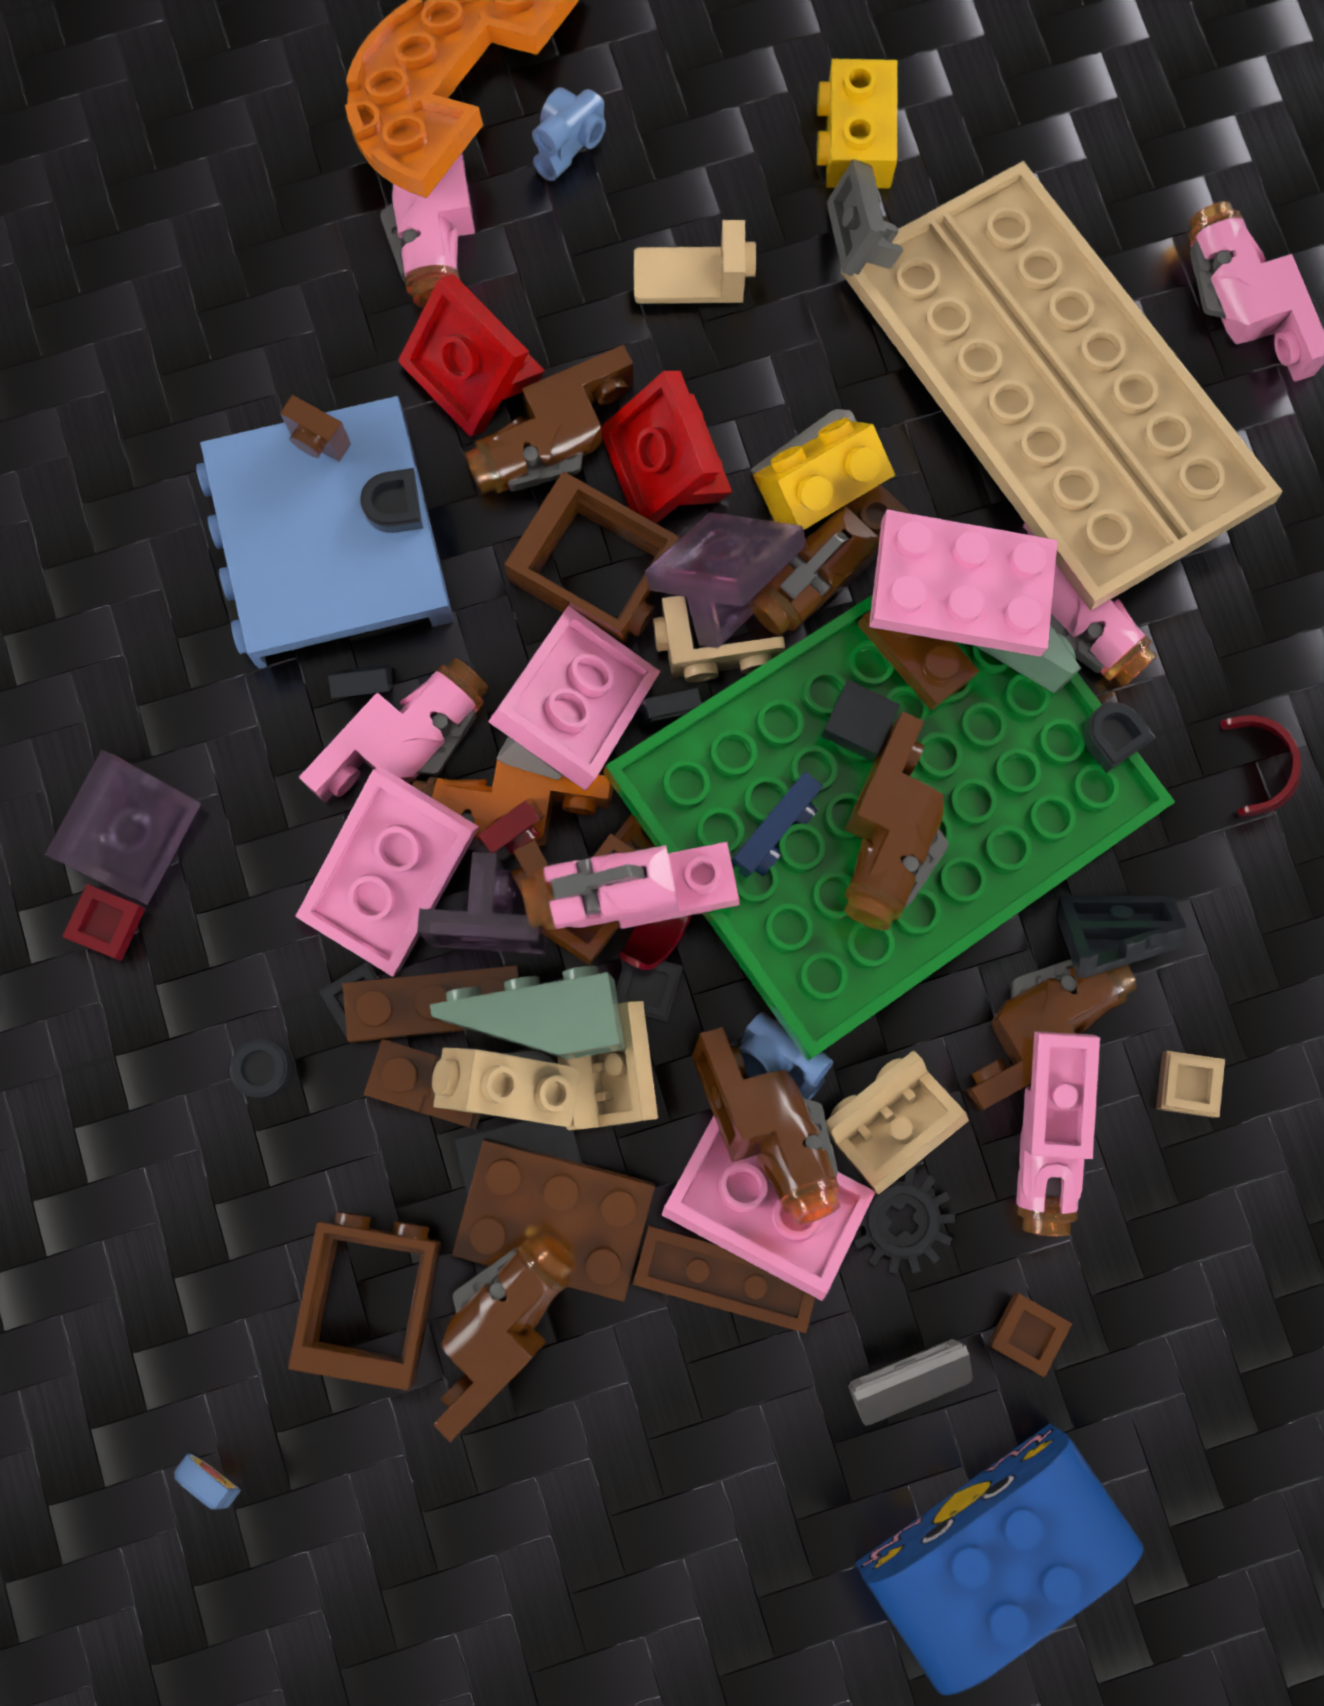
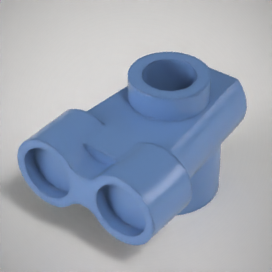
M560 87L554 90L546 100L541 112L540 124L532 132L533 140L539 149V153L533 159L534 166L545 179L554 181L570 166L572 158L583 146L592 149L601 140L605 131L606 121L604 119V101L597 93L586 89L576 96Z
M764 1012L758 1014L747 1026L741 1041L742 1045L738 1048L744 1060L746 1076L751 1078L769 1072L786 1070L797 1083L802 1097L811 1100L825 1082L824 1076L834 1062L823 1052L807 1062L778 1019L774 1020Z

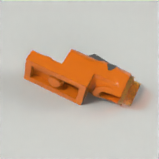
M497 760L493 787L487 786L488 780L486 779L448 780L436 777H429L427 782L415 780L412 785L479 826L468 850L501 861H505L511 855L507 848L504 846L499 851L491 854L478 835L526 799L532 798L545 816L534 824L540 835L533 840L536 841L538 846H541L547 842L554 801L562 802V810L580 815H595L596 808L610 809L613 786L605 775H597L596 779L585 791L564 775L556 780L506 765Z

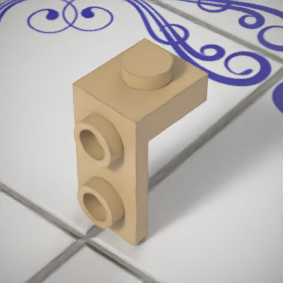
M745 220L722 221L721 247L636 248L634 250L635 301L637 303H743L745 277H755L756 243L745 242Z
M685 595L662 598V617L653 618L657 652L668 650L672 678L685 677V681L689 683L709 681L719 676L718 671L741 668L742 674H749L785 651L784 637L782 636L693 649Z
M443 1048L441 1060L436 1064L432 1077V1088L435 1093L433 1107L568 1127L572 1124L580 1072L578 1068L482 1050Z

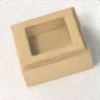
M1163 1051L1156 1109L1218 1118L1220 1115L1225 1059Z

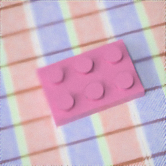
M886 510L881 521L869 627L1041 657L1048 649L1058 540Z
M568 605L488 722L586 791L596 779L660 671Z
M378 767L372 770L295 917L393 977L402 969L477 833L479 826L384 768Z
M713 1116L666 1203L662 1216L823 1301L876 1191L838 1172L836 1176L837 1181L831 1183L833 1188L827 1193L798 1204L782 1205L776 1190L757 1161V1155L735 1162L731 1161Z

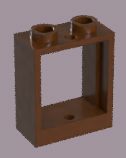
M563 471L504 566L510 583L562 613L569 605L624 645L631 633L640 636L644 631L655 609L649 603L660 586L666 590L670 588L680 572L683 560L678 558L679 536ZM577 513L655 557L617 619L539 574Z
M336 1211L334 1222L327 1220L317 1222L288 1369L409 1390L416 1384L442 1240L428 1238L430 1227L394 1222L393 1232L369 1228L371 1217ZM338 1240L421 1254L402 1356L319 1342Z

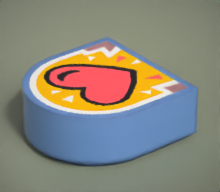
M190 1453L185 1456L174 1471V1477L178 1483L211 1510L228 1508L241 1491L240 1488L206 1462Z

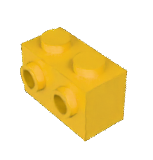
M832 59L829 82L819 81L817 113L818 116H827V131H819L817 166H827V187L836 188L852 159L872 166L878 189H891L897 163V60Z
M849 418L836 420L820 429L818 437L803 446H794L778 453L771 459L769 466L753 474L777 525L803 531L895 476L873 424L850 421Z

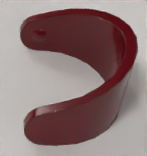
M1256 715L1238 716L1221 721L1220 727L1225 730L1257 727L1275 734L1285 743L1293 758L1292 773L1283 790L1269 801L1237 809L1238 816L1262 814L1284 805L1295 793L1302 773L1300 752L1290 732L1278 722Z
M692 915L636 926L618 957L642 970H651L657 967L679 943Z

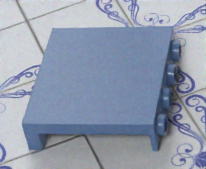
M398 396L327 412L328 415L342 422L351 442L340 462L323 453L319 458H315L301 451L289 440L291 434L285 422L200 442L204 463L196 465L197 475L204 496H212L216 512L215 515L208 516V525L215 547L217 549L224 548L227 567L219 569L220 579L227 600H235L239 616L238 620L231 621L233 638L240 654L247 653L259 669L267 667L265 656L427 617H429L432 627L454 622L408 427ZM414 468L424 528L397 533H386L377 530L368 522L361 507L360 497L364 485L377 474Z

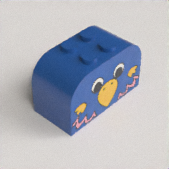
M1048 1424L855 1563L865 1583L937 1692L949 1695L973 1687L992 1676L1109 1591L1136 1565L1143 1553L1144 1547L1070 1437L1052 1424Z

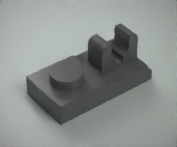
M852 159L827 201L842 273L853 276V274L859 275L867 262L892 269L903 252L902 246L892 243L898 234V228L892 223L883 221L880 210V193L877 189L872 166Z

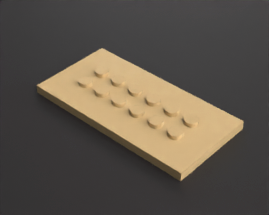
M1024 161L898 229V234L892 243L902 246L903 252L892 269L867 262L859 275L853 274V276L842 273L1033 534L1037 537L1058 540L1056 565L1090 611L1275 503L1283 492Z

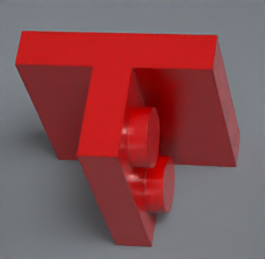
M455 274L438 279L398 359V362L470 437L486 430L502 400L522 393V388L540 381L545 372L529 355L526 347L517 340Z
M663 371L601 426L602 438L629 508L650 521L658 523L679 505L720 503L732 493L722 462L718 457L705 424L702 411L694 394H689L681 371Z

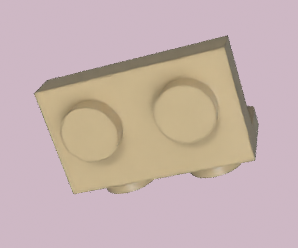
M643 1001L618 1004L625 1050L568 1060L558 1057V1064L576 1067L580 1072L572 1124L566 1127L568 1130L608 1127L658 1119Z
M912 1051L903 1059H894L886 1064L878 1073L876 1081L859 1095L848 1096L839 1102L833 1109L831 1117L826 1121L828 1134L835 1146L879 1195L969 1120L966 1112L927 1071L923 1059L915 1051Z

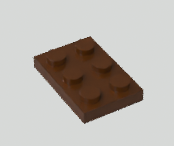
M485 1137L481 1145L452 1256L490 1266L516 1247L521 1249L523 1245H530L553 1265L559 1273L564 1286L624 1302L654 1193L655 1183Z

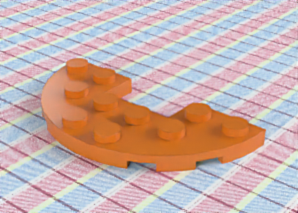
M408 0L395 9L378 24L360 46L351 63L346 79L349 89L347 104L345 105L348 121L357 146L367 162L394 185L410 193L428 198L483 126L479 107L448 99L454 89L491 43L537 55L579 0H427L425 2L423 0Z

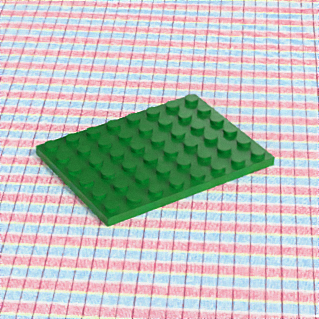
M871 595L605 765L603 773L655 847L666 845L669 854L727 842L731 859L805 771L823 785L811 801L819 808L807 824L799 823L789 827L776 843L781 856L772 867H769L770 870L763 877L754 870L750 876L745 878L739 873L740 869L736 865L734 866L733 873L740 905L703 912V915L808 1062L1175 802L1138 752L1108 773H1105L1089 752L1083 739V727L1087 718L1102 704L1078 672L1061 689L1053 693L978 647L955 642L979 672L966 685L934 710L930 711L857 625L862 616L871 610L873 597ZM847 680L900 704L891 726L902 712L924 721L916 739L917 742L924 745V749L910 777L929 785L943 794V817L939 829L948 841V848L912 903L906 908H901L900 912L896 913L881 910L864 902L848 888L854 876L862 838L844 829L875 759L873 761L868 760L820 736Z

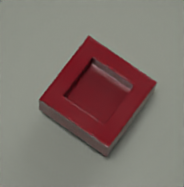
M529 798L478 836L491 854L505 846L510 854L513 855L514 850L528 844L540 835L534 824L545 816L532 798Z
M86 884L62 937L122 961L145 908Z

